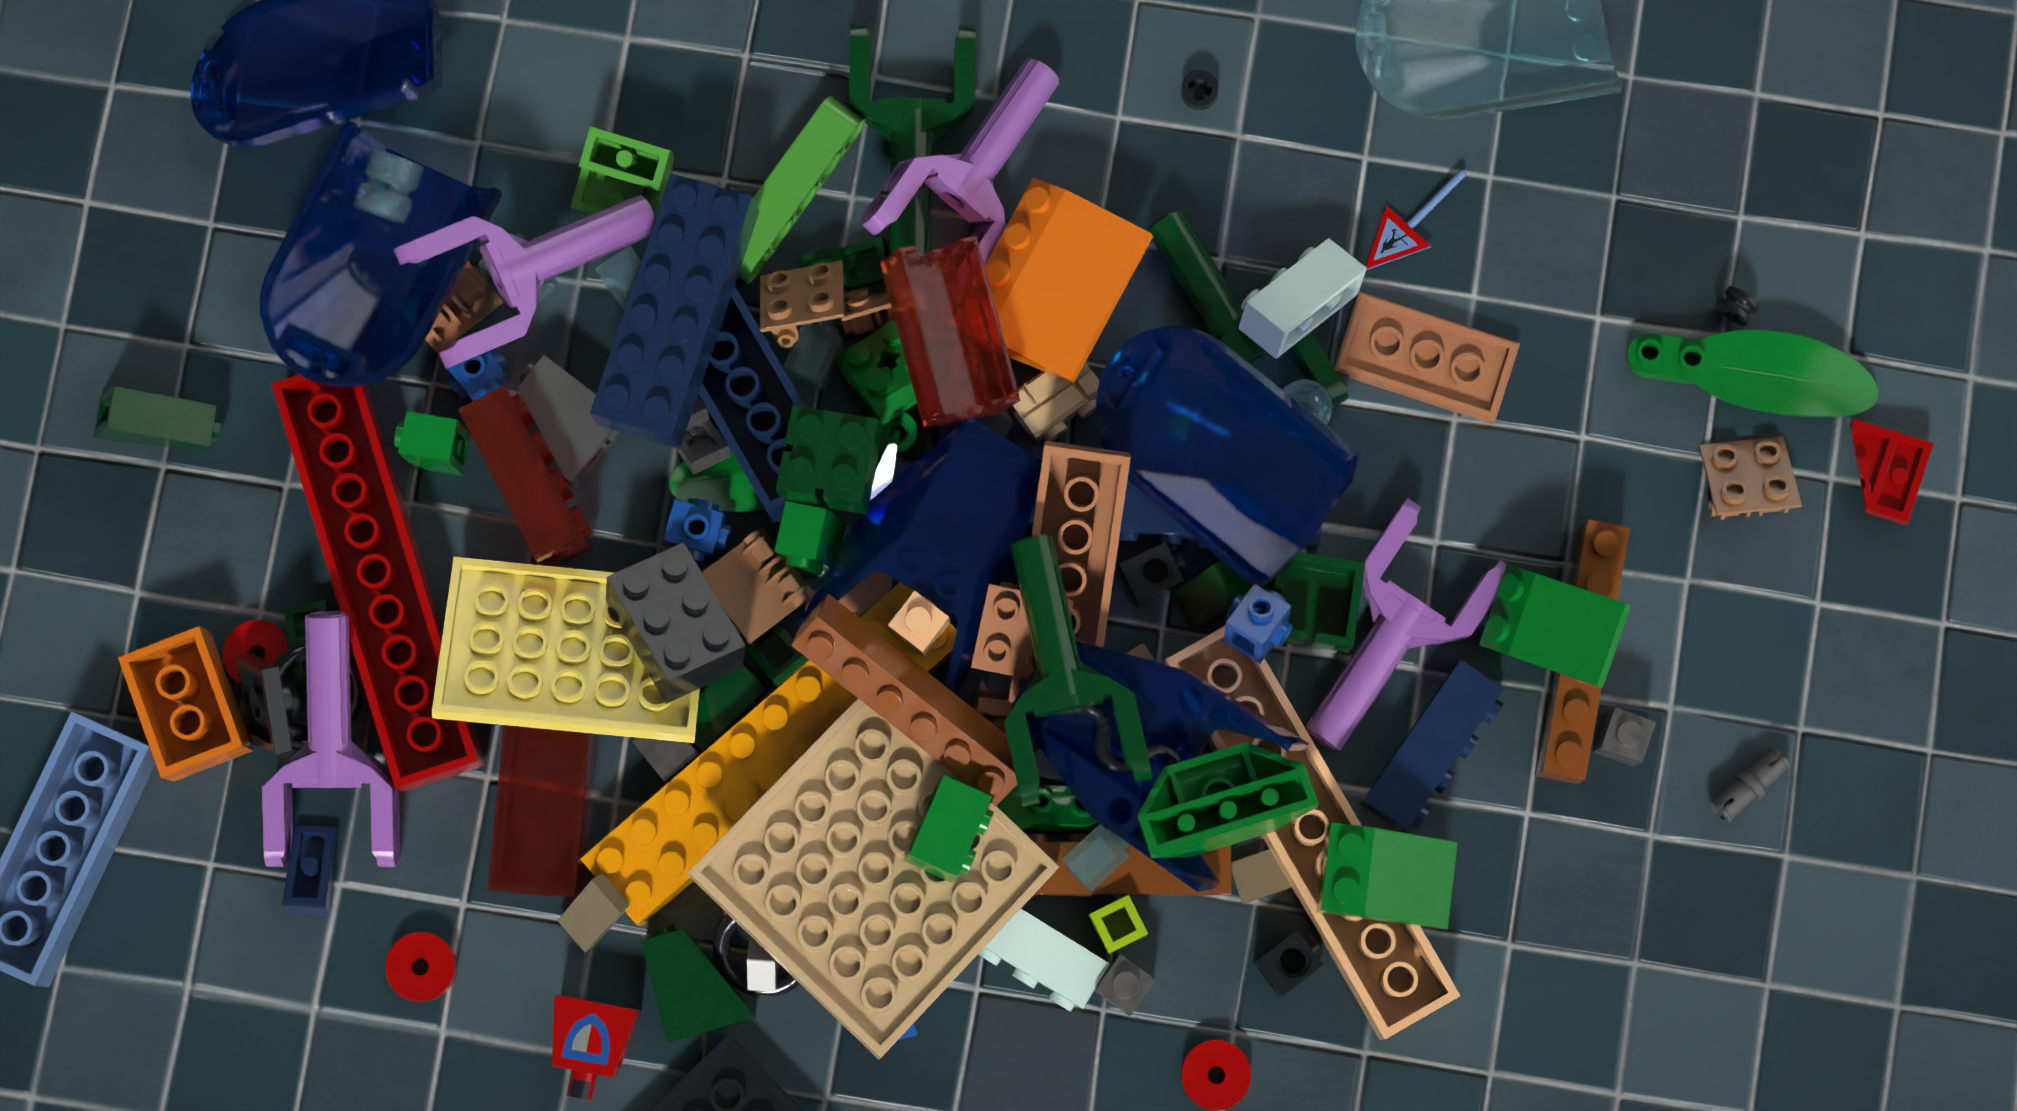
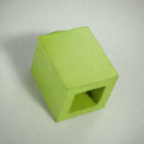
M1129 895L1089 914V918L1108 955L1148 935Z

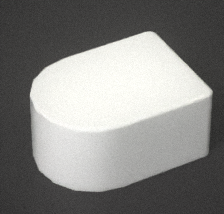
M750 936L747 955V989L776 992L779 963Z

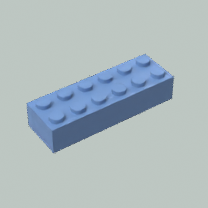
M71 711L0 858V971L33 986L50 987L156 765L148 744Z

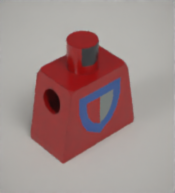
M555 995L552 1065L572 1070L567 1096L592 1100L597 1075L617 1077L639 1022L641 1010Z

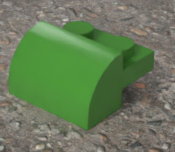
M590 126L578 166L581 167V172L570 208L593 214L640 194L647 199L657 217L673 170V151Z

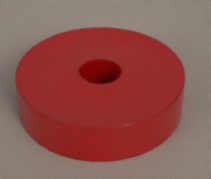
M251 620L237 626L229 634L223 647V662L228 674L236 682L240 683L236 657L252 654L259 647H263L265 650L264 660L274 663L280 655L290 649L287 633L283 629L264 620Z
M427 932L411 933L399 939L390 949L386 959V976L392 989L401 997L416 1002L432 1001L441 997L452 986L457 974L456 955L449 943L440 936ZM419 959H425L429 965L428 971L424 975H418L414 969L415 963Z
M1210 1040L1198 1044L1187 1054L1181 1068V1081L1186 1094L1194 1103L1210 1110H1224L1236 1105L1246 1095L1251 1082V1069L1246 1056L1238 1047L1226 1041ZM1215 1066L1220 1067L1224 1072V1078L1218 1084H1214L1208 1079V1071Z

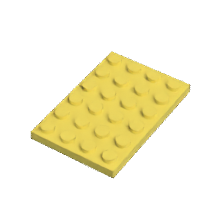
M453 557L432 706V718L694 743L700 689L670 703H665L606 602L607 576L614 574V572Z

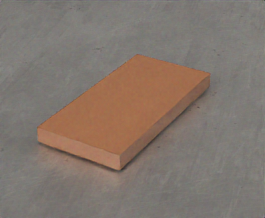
M1359 291L1334 369L1339 375L1489 424H1494L1520 343Z

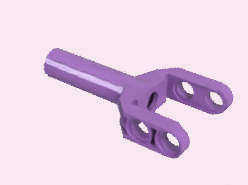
M1027 58L960 154L918 157L900 161L861 216L860 224L872 235L878 234L888 224L895 222L919 187L924 183L968 222H976L978 226L942 277L940 291L954 304L962 301L971 292L1006 228L1004 208L994 190L993 179L1059 85V78L1056 73L1041 61Z
M639 194L528 241L507 233L502 227L476 216H471L403 244L393 250L400 265L408 262L417 264L480 238L482 246L479 249L506 310L511 309L514 317L452 342L447 350L439 353L445 369L525 336L534 315L536 300L544 280L649 237L656 216L647 199Z
M1409 498L1403 502L1363 561L1365 562L1362 584L1365 597L1369 602L1373 626L1305 726L1313 740L1333 752H1340L1408 649L1464 640L1472 635L1494 602L1507 565L1499 560L1491 570L1481 576L1449 625L1444 622L1445 617L1392 581L1388 580L1386 583L1382 581L1380 577L1417 524V514L1422 507Z
M342 611L311 612L305 615L308 742L262 787L266 867H286L293 837L292 788H362L365 784H370L372 853L377 859L378 867H397L400 859L399 790L394 787L390 771L377 759L366 755L351 740L349 614H345Z

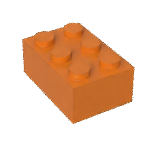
M198 626L118 657L161 778L175 782L254 751L210 631Z

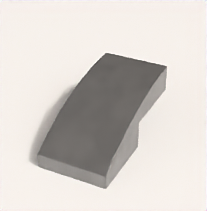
M699 396L697 397L681 448L677 449L693 475L731 457L729 445L710 421L708 409Z

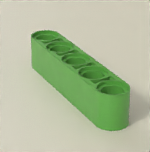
M832 96L827 97L819 106L753 197L760 212L738 278L747 284L751 283L762 270L864 127L866 119Z

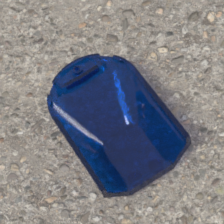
M260 0L242 9L221 26L225 33L219 38L211 50L204 48L193 73L190 95L192 110L198 123L215 139L237 147H255L270 144L425 97L443 86L441 15L435 0Z
M347 119L264 277L260 294V316L273 350L297 374L313 382L333 387H357L371 384L401 369L413 358L425 341L479 238L417 264L408 262L400 265L393 249L471 216H476L488 222L503 195L501 190L493 185L489 189L469 186L401 155L361 130L355 122Z
M1165 326L1147 330L1125 342L1114 353L1103 371L1097 390L1096 410H1100L1104 433L1100 437L1104 448L1107 450L1129 452L1131 459L1128 480L1251 586L1254 584L1259 587L1267 585L1309 544L1354 479L1359 450L1228 346L1203 331L1183 326Z

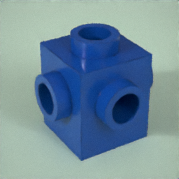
M494 348L447 368L452 375L446 381L461 400L469 395L476 405L479 406L484 401L489 402L500 395L505 389V385L511 379L502 369L508 362L499 350ZM479 363H481V368L477 373H468Z
M695 498L694 504L674 499L663 542L670 547L684 542L695 562L703 563L705 556L715 559L718 549L725 551L731 533V526L725 525L727 518L724 513L718 512L720 505ZM705 526L702 534L693 535L695 528Z
M1254 584L1245 597L1239 594L1231 604L1227 612L1229 619L1225 626L1224 643L1261 664L1274 645L1281 647L1292 630V624L1289 623L1291 605L1279 593L1273 590H1264Z

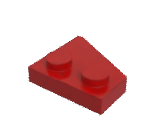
M1854 419L1851 426V434L1865 513L1907 526L1934 443Z

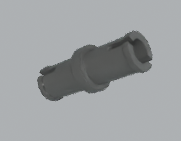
M1771 747L1747 771L1741 770L1734 776L1735 782L1709 803V807L1715 815L1730 804L1721 812L1722 815L1719 819L1722 822L1729 824L1753 800L1759 801L1765 796L1764 790L1791 768L1785 756L1775 763L1778 760L1777 756L1781 753L1779 750Z

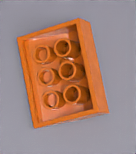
M1032 178L953 324L974 344L1075 383L1150 244L1153 235L1066 189Z

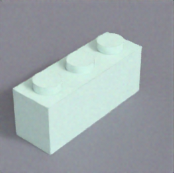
M1328 238L1318 247L1306 249L1296 264L1288 270L1286 268L1280 269L1266 287L1261 291L1258 289L1253 290L1245 298L1241 306L1243 314L1238 329L1277 359L1358 295L1367 268Z
M1022 909L1011 918L978 954L996 966L1001 959L1016 968L1012 976L1033 989L1038 982L1053 991L1049 999L1070 1012L1075 1005L1081 1009L1085 1007L1110 965L1107 961Z

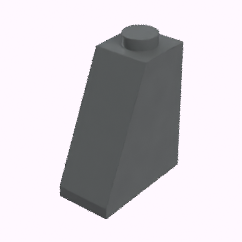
M543 355L538 362L533 360L524 368L519 376L521 384L517 388L564 478L577 489L621 432L599 426L590 414L596 394Z

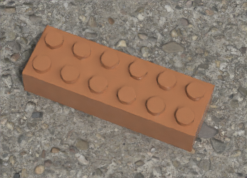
M1045 441L1032 536L1041 534L1053 536L1067 599L1074 600L1071 619L1080 660L1100 673L1131 455L1129 452ZM1012 676L1008 702L1016 703L1032 680Z

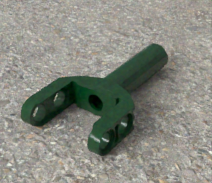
M867 23L850 24L849 106L855 113L866 119L865 123L870 128L878 131L890 143V174L900 161L932 156V145L944 133L953 130L974 110L976 25H959L954 48V103H946V99L878 97V101H870L871 35L867 30ZM924 183L919 187L899 218L889 224L888 264L896 269L920 270L930 266L932 190Z
M1173 211L1154 222L1148 229V232L1153 235L1152 242L1211 335L1196 398L1232 456L1240 463L1255 454L1250 441V431L1218 379L1222 382L1269 353L1238 329L1243 314L1239 301L1183 211ZM1312 332L1288 349L1318 398L1325 400L1332 408L1348 399V393L1342 380Z
M1041 534L1015 541L1010 547L1038 669L1025 692L1020 696L1004 721L1022 807L1040 804L1038 795L1040 778L1026 716L1034 715L1035 719L1103 704L1106 698H1111L1125 765L1132 772L1134 782L1152 779V771L1135 694L1080 660L1053 536Z

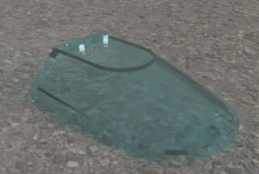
M1364 0L1358 14L1355 42L1358 60L1364 75L1374 90L1384 100L1397 109L1416 117L1431 120L1458 119L1621 93L1623 89L1622 79L1618 78L1611 58L1601 0Z

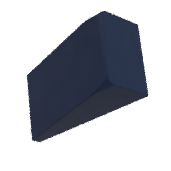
M294 824L282 906L287 915L329 918L337 849V826Z

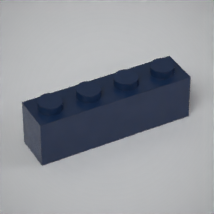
M1460 660L1451 670L1360 804L1402 833L1410 825L1417 829L1431 810L1425 803L1435 790L1441 794L1454 777L1455 773L1449 769L1458 755L1466 759L1478 742L1479 737L1473 734L1482 720L1490 724L1501 709L1503 702L1497 698L1504 689L1463 660Z

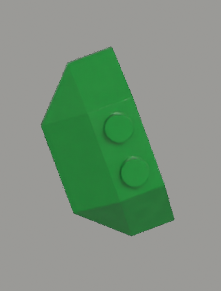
M1244 742L1165 766L1144 805L1141 807L1137 819L1151 858H1190L1274 832L1317 808L1319 802L1305 764L1296 760L1291 761L1275 752Z

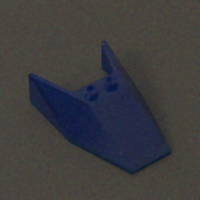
M968 416L870 500L867 514H859L801 610L799 624L804 621L827 594H830L838 601L869 574L877 571L883 572L956 616L958 627L945 686L957 695L971 670L988 584L1000 585L1001 582L1015 584L1017 574L1010 545L1026 536L1042 460Z
M1076 640L1081 662L1100 674L1110 677L1135 694L1145 743L1166 742L1179 750L1184 761L1198 757L1214 732L1220 729L1276 743L1286 751H1304L1309 744L1187 670ZM1037 665L1012 703L1011 710L1037 673ZM1106 698L1103 704L1099 705L1110 716L1112 752L1115 756L1123 758L1111 698ZM1053 714L1035 719L1034 715L1026 716L1031 737L1093 819L1195 891L1215 889L1218 886L1220 880L1201 854L1190 858H1151L1137 815L1162 769L1168 766L1166 761L1163 759L1151 761L1152 779L1135 783L1132 773L1119 775L1108 772L1097 761L1094 747L1096 722L1092 716L1088 714L1078 716Z

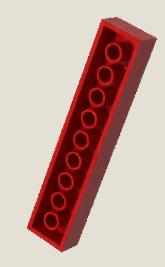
M351 357L271 383L340 611L349 614V640L395 789L407 792L486 766L473 722L432 718L443 625L363 367Z

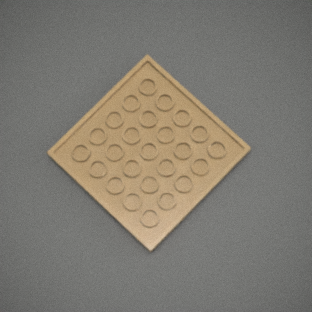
M857 699L704 855L687 875L879 1060L1055 873L1059 866L992 803H989L987 808L994 811L990 824L984 835L976 834L971 845V849L977 852L967 875L959 873L955 880L949 882L903 861L938 780L943 775H946L961 783H966L860 699Z

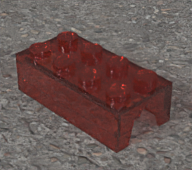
M977 236L961 238L942 249H936L923 254L915 253V245L898 248L883 260L880 265L923 428L997 415L1021 401Z
M502 386L459 408L458 410L537 562L542 561L544 566L558 567L593 549L587 538L594 533L578 506H570L568 500L575 496L559 469H551L549 463L555 461L539 431L532 432L530 427L536 423L520 394L517 393L512 396L506 387Z
M504 725L488 881L489 891L576 899L582 892L584 863L580 859L586 853L597 734Z

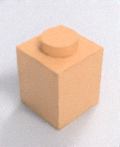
M914 591L888 624V627L892 634L925 657L949 626L950 618Z

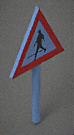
M1459 170L1407 223L1386 205L1366 264V270L1431 248V245L1415 232L1413 228L1466 176V172Z

